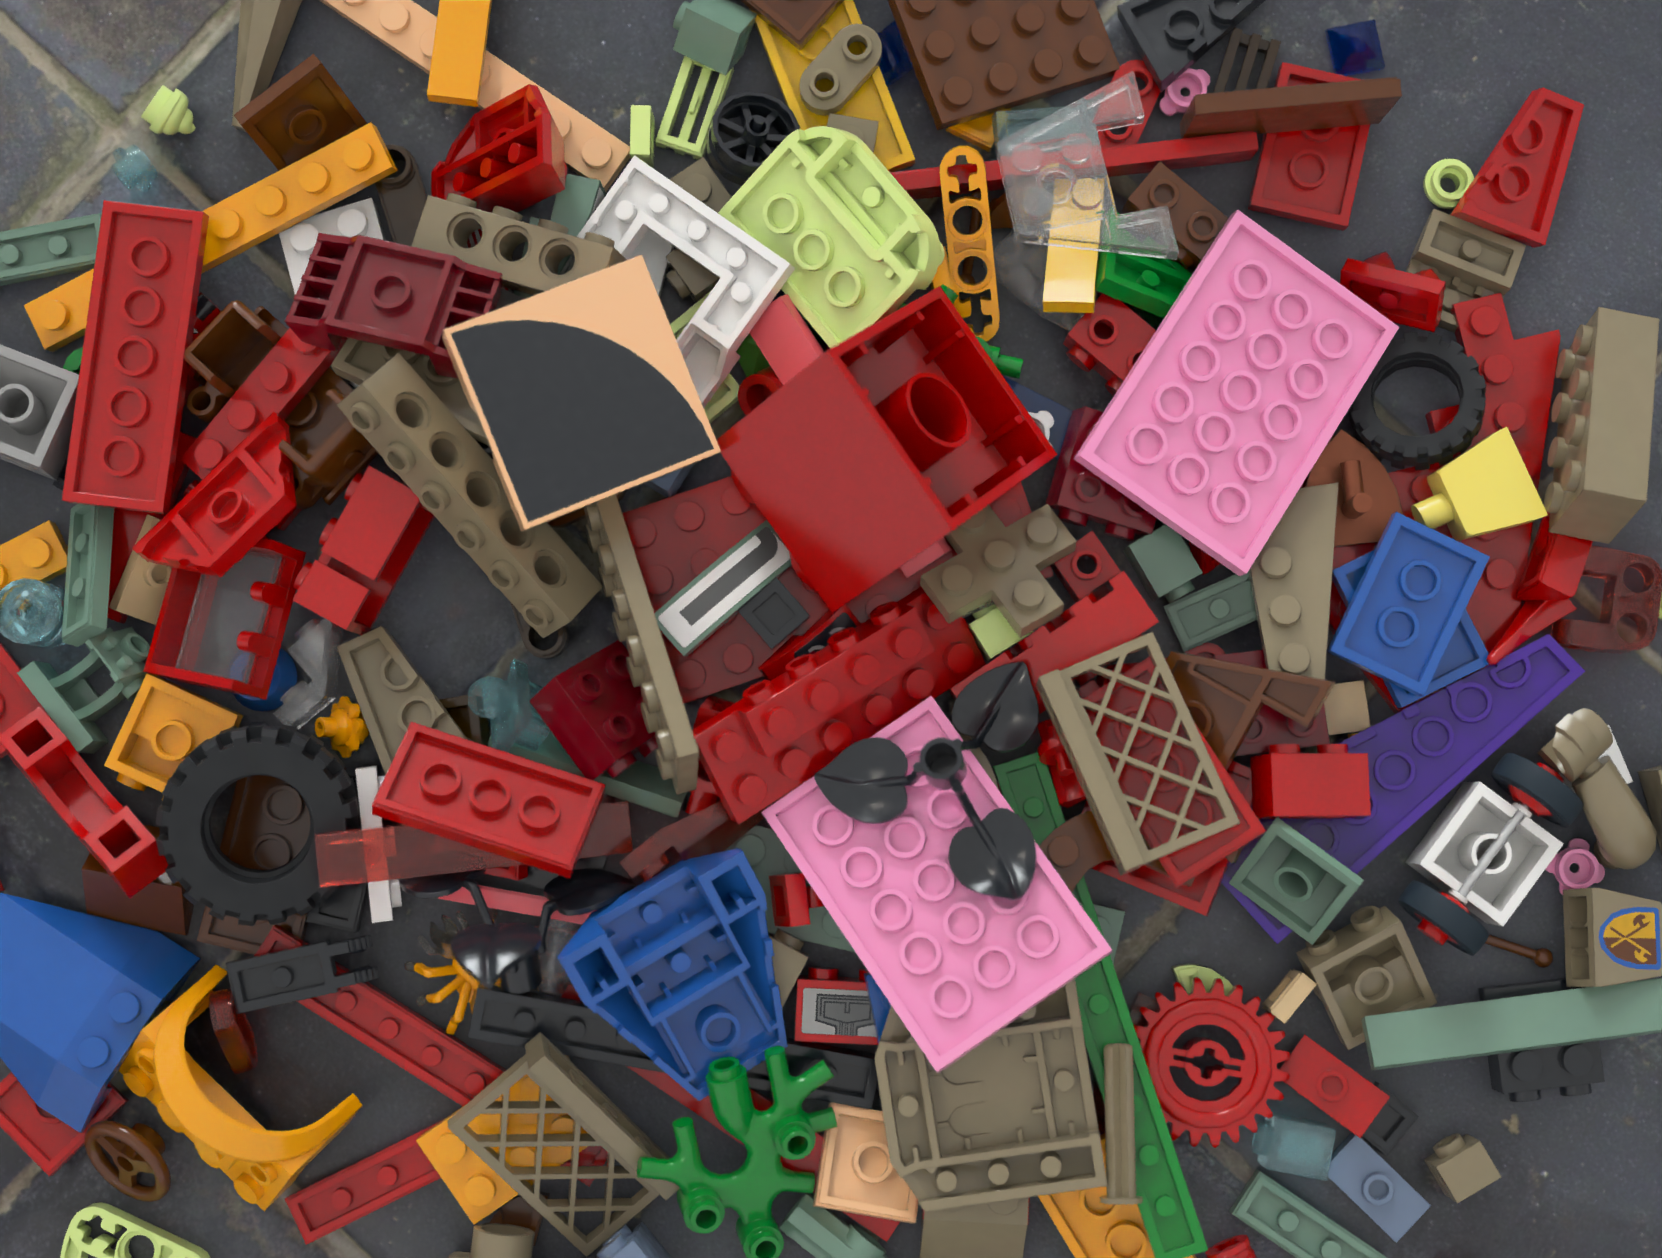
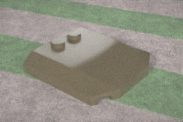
M1075 979L939 1073L936 1072L891 1005L874 1058L890 1163L915 1194L924 1212L1108 1186Z

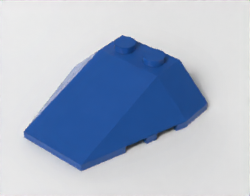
M740 848L681 860L623 894L616 901L591 913L557 956L582 1002L613 1026L627 1041L632 1042L645 1053L653 1063L698 1101L709 1095L706 1074L709 1072L711 1062L723 1057H735L739 1060L740 1065H743L746 1071L765 1061L764 1051L773 1046L787 1047L779 986L775 982L772 962L774 950L772 940L769 938L765 910H768L766 896L744 852Z
M0 893V1058L39 1107L82 1133L112 1090L108 1083L127 1057L140 1031L151 1022L165 1000L173 1001L201 958L155 930Z

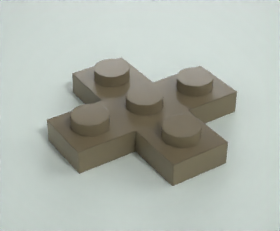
M1048 504L1007 527L1004 526L988 505L944 536L958 555L921 575L920 586L948 624L985 602L992 600L1021 638L1063 613L1064 603L1039 571L1074 552L1077 541Z

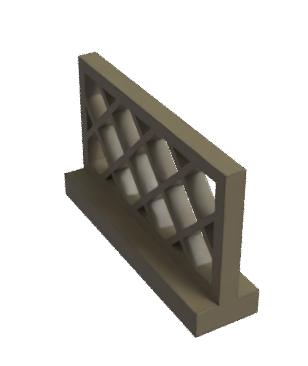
M1153 632L1059 671L1056 669L1038 678L1036 684L1038 692L1121 876L1147 863L1240 824ZM1146 648L1155 667L1148 685L1119 674L1125 657ZM1118 660L1114 672L1102 667ZM1088 672L1110 679L1101 705L1080 698L1072 679ZM1158 676L1166 692L1154 688ZM1116 682L1145 693L1135 719L1106 708ZM1150 696L1172 704L1176 717L1170 733L1141 722ZM1085 709L1097 713L1093 726ZM1102 716L1132 727L1122 753L1100 744L1096 732ZM1180 724L1187 739L1176 735ZM1138 729L1167 740L1157 767L1127 756ZM1172 743L1194 752L1198 765L1192 780L1163 770ZM1106 756L1119 761L1114 773ZM1124 763L1153 774L1144 801L1122 793L1117 781ZM1202 772L1210 788L1198 784ZM1159 777L1188 788L1178 815L1149 804ZM1194 791L1214 798L1223 819L1207 826L1186 819L1185 815ZM1128 804L1140 808L1136 822ZM1146 811L1175 822L1169 841L1151 850H1148L1139 830ZM1181 825L1195 830L1177 838Z
M539 1032L525 1044L526 1054L447 1121L448 1129L587 1257L660 1195L667 1200L679 1190V1187L665 1180L637 1177V1163L640 1156L669 1159L670 1157L556 1046ZM526 1074L539 1086V1101H509V1088ZM546 1093H547L554 1101H546ZM502 1095V1101H495ZM538 1113L536 1134H507L508 1114ZM545 1113L569 1114L574 1119L573 1134H544ZM479 1114H501L500 1134H476L467 1124ZM581 1127H582L588 1134H580ZM572 1146L571 1165L541 1167L543 1147ZM579 1146H602L608 1152L607 1166H578ZM491 1147H499L498 1153L495 1152ZM506 1147H535L534 1167H511L505 1161ZM615 1160H617L622 1166H614ZM613 1178H635L644 1186L631 1198H612ZM540 1179H569L568 1199H546L540 1194ZM577 1179H606L604 1198L576 1199ZM526 1180H533V1186ZM575 1211H603L602 1223L585 1236L574 1225ZM561 1212H567V1218Z

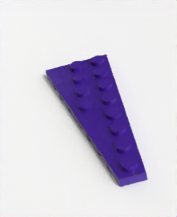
M1547 634L1505 656L1497 664L1489 665L1338 743L1348 744L1349 753H1368L1371 816L1281 820L1357 874L1581 676L1585 670L1550 634ZM1259 819L1265 831L1268 830L1275 820ZM1264 834L1244 846L1235 863L1231 864L1229 862L1221 883L1275 943L1279 944L1293 930L1229 884L1232 877Z

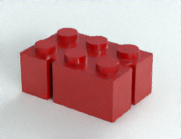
M368 466L364 475L358 473L350 482L344 499L348 501L339 519L333 517L327 523L320 536L319 544L323 545L321 556L314 563L307 562L300 570L294 582V589L298 590L293 598L294 602L339 627L359 635H363L372 629L435 518L421 504L419 498L409 487L371 466Z

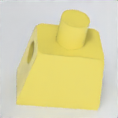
M1507 427L1484 438L1427 477V482L1434 496L1412 505L1415 521L1431 529L1447 523L1456 541L1524 525L1548 515Z

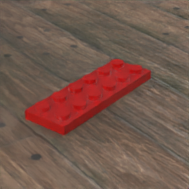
M103 200L62 501L167 514L169 512L189 364L184 358V352L193 339L209 216L205 212Z

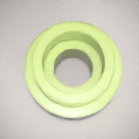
M1443 159L1436 162L1427 171L1424 178V191L1427 198L1434 205L1443 209H1454L1474 180V176L1465 163L1456 159ZM1441 178L1453 180L1456 187L1455 192L1449 193L1444 191L1440 185Z

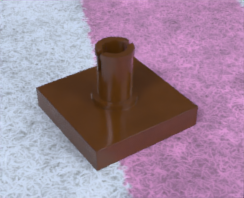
M314 53L234 114L240 125L278 171L368 124Z

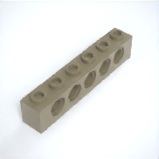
M399 352L337 404L338 408L349 419L351 425L361 432L384 458L388 467L400 476L419 498L421 504L438 519L454 537L458 546L469 554L488 576L490 582L500 589L522 614L524 620L542 638L570 623L603 587L547 522L521 532L492 458Z

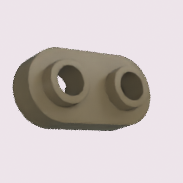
M851 24L844 27L805 69L800 78L799 87L801 100L808 110L818 115H829V113L834 114L838 112L876 71L882 58V43L880 37L872 28L863 24ZM853 42H861L867 49L860 55H854L848 50V47ZM826 78L831 80L834 86L828 92H821L815 87L816 82Z

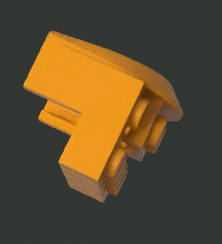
M215 965L140 1031L119 1072L123 1074L126 1085L133 1093L140 1097H146L157 1107L161 1118L169 1128L178 1133L182 1132L194 1143L198 1154L205 1163L213 1168H220L234 1182L235 1190L245 1201L251 1204L256 1203L265 1211L293 1184L303 1169L349 1124L363 1105L357 1096L352 1093L320 1120L306 1127L289 1131H269L255 1120L184 1049L186 1027L218 1000L219 996L212 989L228 974L225 969Z

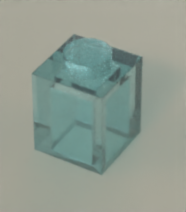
M1274 1112L1272 1118L1265 1117L1264 1123H1257L1258 1131L1253 1135L1252 1150L1253 1153L1258 1154L1257 1161L1265 1169L1327 1181L1336 1129L1325 1122Z

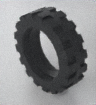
M1418 332L1404 333L1401 339L1394 340L1393 338L1349 408V421L1355 430V437L1359 442L1366 445L1379 461H1382L1383 458L1391 461V466L1404 469L1405 465L1415 466V470H1426L1430 468V464L1439 462V465L1442 466L1453 460L1454 454L1457 452L1462 454L1469 448L1472 438L1478 435L1482 426L1486 403V384L1484 376H1481L1478 372L1479 365L1472 355L1467 357L1463 353L1464 347L1452 340L1449 344L1442 341V336L1429 333L1428 337L1418 336ZM1414 366L1432 368L1447 376L1456 386L1460 398L1458 413L1450 424L1437 433L1420 437L1401 435L1386 427L1376 416L1373 404L1375 391L1382 380L1397 370Z

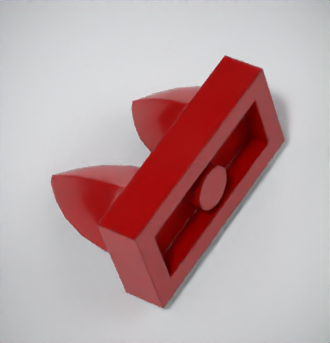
M1386 251L1373 255L1364 261L1347 258L1341 269L1340 284L1394 323L1435 332L1441 320L1446 281L1440 280L1432 269L1419 271L1414 274L1396 270L1393 260Z

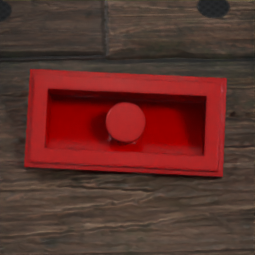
M1547 512V516L1542 517L1517 590V598L1523 601L1572 598L1576 594L1593 543L1591 540L1548 532L1549 512Z

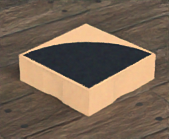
M642 255L443 330L442 339L468 403L478 416L492 450L493 464L521 532L721 452Z

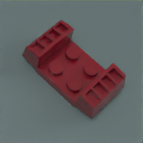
M319 233L312 255L309 257L305 273L302 275L298 291L293 298L294 301L285 319V323L302 342L336 352L342 337L427 355L430 357L437 375L459 379L442 339L443 330L495 311L502 293V273L468 264L453 255L362 235L350 238Z

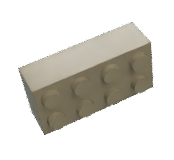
M1598 307L1586 325H1579L1574 341L1569 349H1562L1560 352L1555 376L1562 379L1561 392L1555 398L1551 416L1552 422L1558 423L1557 437L1553 439L1548 453V466L1554 467L1553 482L1549 484L1544 498V507L1550 513L1548 532L1609 544L1647 502L1659 334L1658 318Z

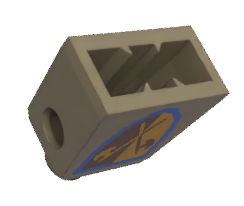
M1602 888L1563 890L1566 987H1605L1662 976L1661 902Z

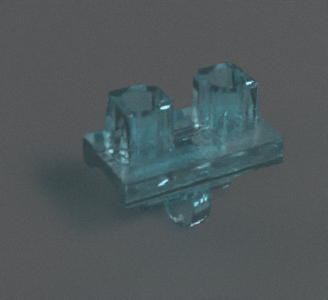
M515 658L510 663V674L505 681L500 678L487 676L476 680L468 690V706L476 715L490 719L492 748L508 752L513 744L517 743L536 751L548 736L550 729L529 700L543 687L529 681L527 664Z

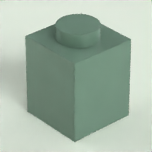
M693 0L691 3L684 1L673 23V28L678 30L673 50L726 76L743 56L757 14L730 0Z
M1166 524L1153 531L1152 534H1148L1128 545L1123 550L1152 602L1162 596L1166 597L1169 604L1195 590L1191 580L1203 573L1182 536Z

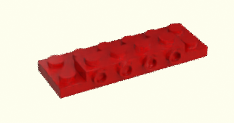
M920 587L897 602H887L876 607L870 612L869 620L856 628L850 627L836 632L828 639L829 645L814 654H804L793 659L785 666L786 671L771 681L764 680L751 685L743 692L741 700L694 728L692 732L699 751V759L730 819L737 824L744 822L815 776L819 770L830 764L844 749L853 743L872 737L928 697L932 696L933 699L985 666L986 663L964 616L948 624L923 588Z

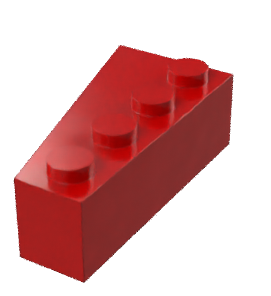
M1122 571L1096 591L1090 593L1052 621H1049L1018 644L958 683L948 692L956 700L960 692L969 683L987 671L1009 663L1024 662L1028 668L1040 714L1046 710L1036 687L1040 676L1056 669L1059 671L1141 637L1143 632L1158 623L1159 620L1125 571ZM1088 672L1072 680L1076 679L1081 686L1098 674Z

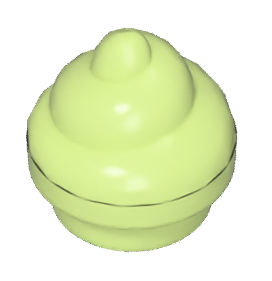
M162 85L143 112L141 118L151 124L149 129L156 134L174 135L178 132L189 134L195 131L193 114L188 109L189 102L187 96L177 88L173 92Z

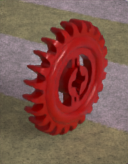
M1195 977L1190 994H1187L1180 983L1174 982L1172 985L1174 999L1170 1001L1162 993L1155 992L1154 997L1159 1010L1155 1012L1144 1006L1139 1007V1012L1147 1021L1146 1026L1133 1024L1166 1123L1171 1122L1169 1131L1171 1139H1178L1186 1129L1188 1130L1189 1144L1192 1147L1197 1146L1203 1133H1206L1211 1146L1216 1148L1220 1143L1221 1132L1225 1131L1234 1143H1237L1240 1139V1125L1243 1124L1253 1133L1258 1131L1254 1118L1255 1114L1258 1113L1266 1118L1273 1117V1112L1266 1104L1267 1099L1279 1101L1284 1099V1095L1274 1087V1082L1286 1081L1290 1078L1287 1072L1277 1068V1063L1289 1059L1290 1053L1285 1050L1275 1049L1274 1045L1285 1037V1032L1282 1030L1268 1031L1267 1028L1275 1018L1271 1012L1268 1011L1257 1016L1256 1012L1261 1002L1259 996H1253L1244 1004L1241 1003L1243 988L1239 984L1234 985L1229 994L1225 996L1223 982L1219 978L1214 979L1210 991L1206 992L1201 979ZM1197 1025H1215L1226 1029L1237 1040L1243 1059L1230 1057L1227 1050L1220 1043L1207 1037H1195L1187 1041L1182 1049L1173 1047V1044L1184 1031ZM1205 1048H1208V1054L1216 1058V1060L1223 1064L1239 1067L1237 1070L1215 1064V1066H1206L1204 1074H1201V1069L1189 1060L1173 1058L1174 1055L1187 1058L1203 1056ZM1169 1066L1181 1067L1183 1073L1189 1079L1204 1087L1220 1084L1227 1076L1239 1077V1081L1229 1093L1214 1100H1198L1185 1095L1176 1086Z

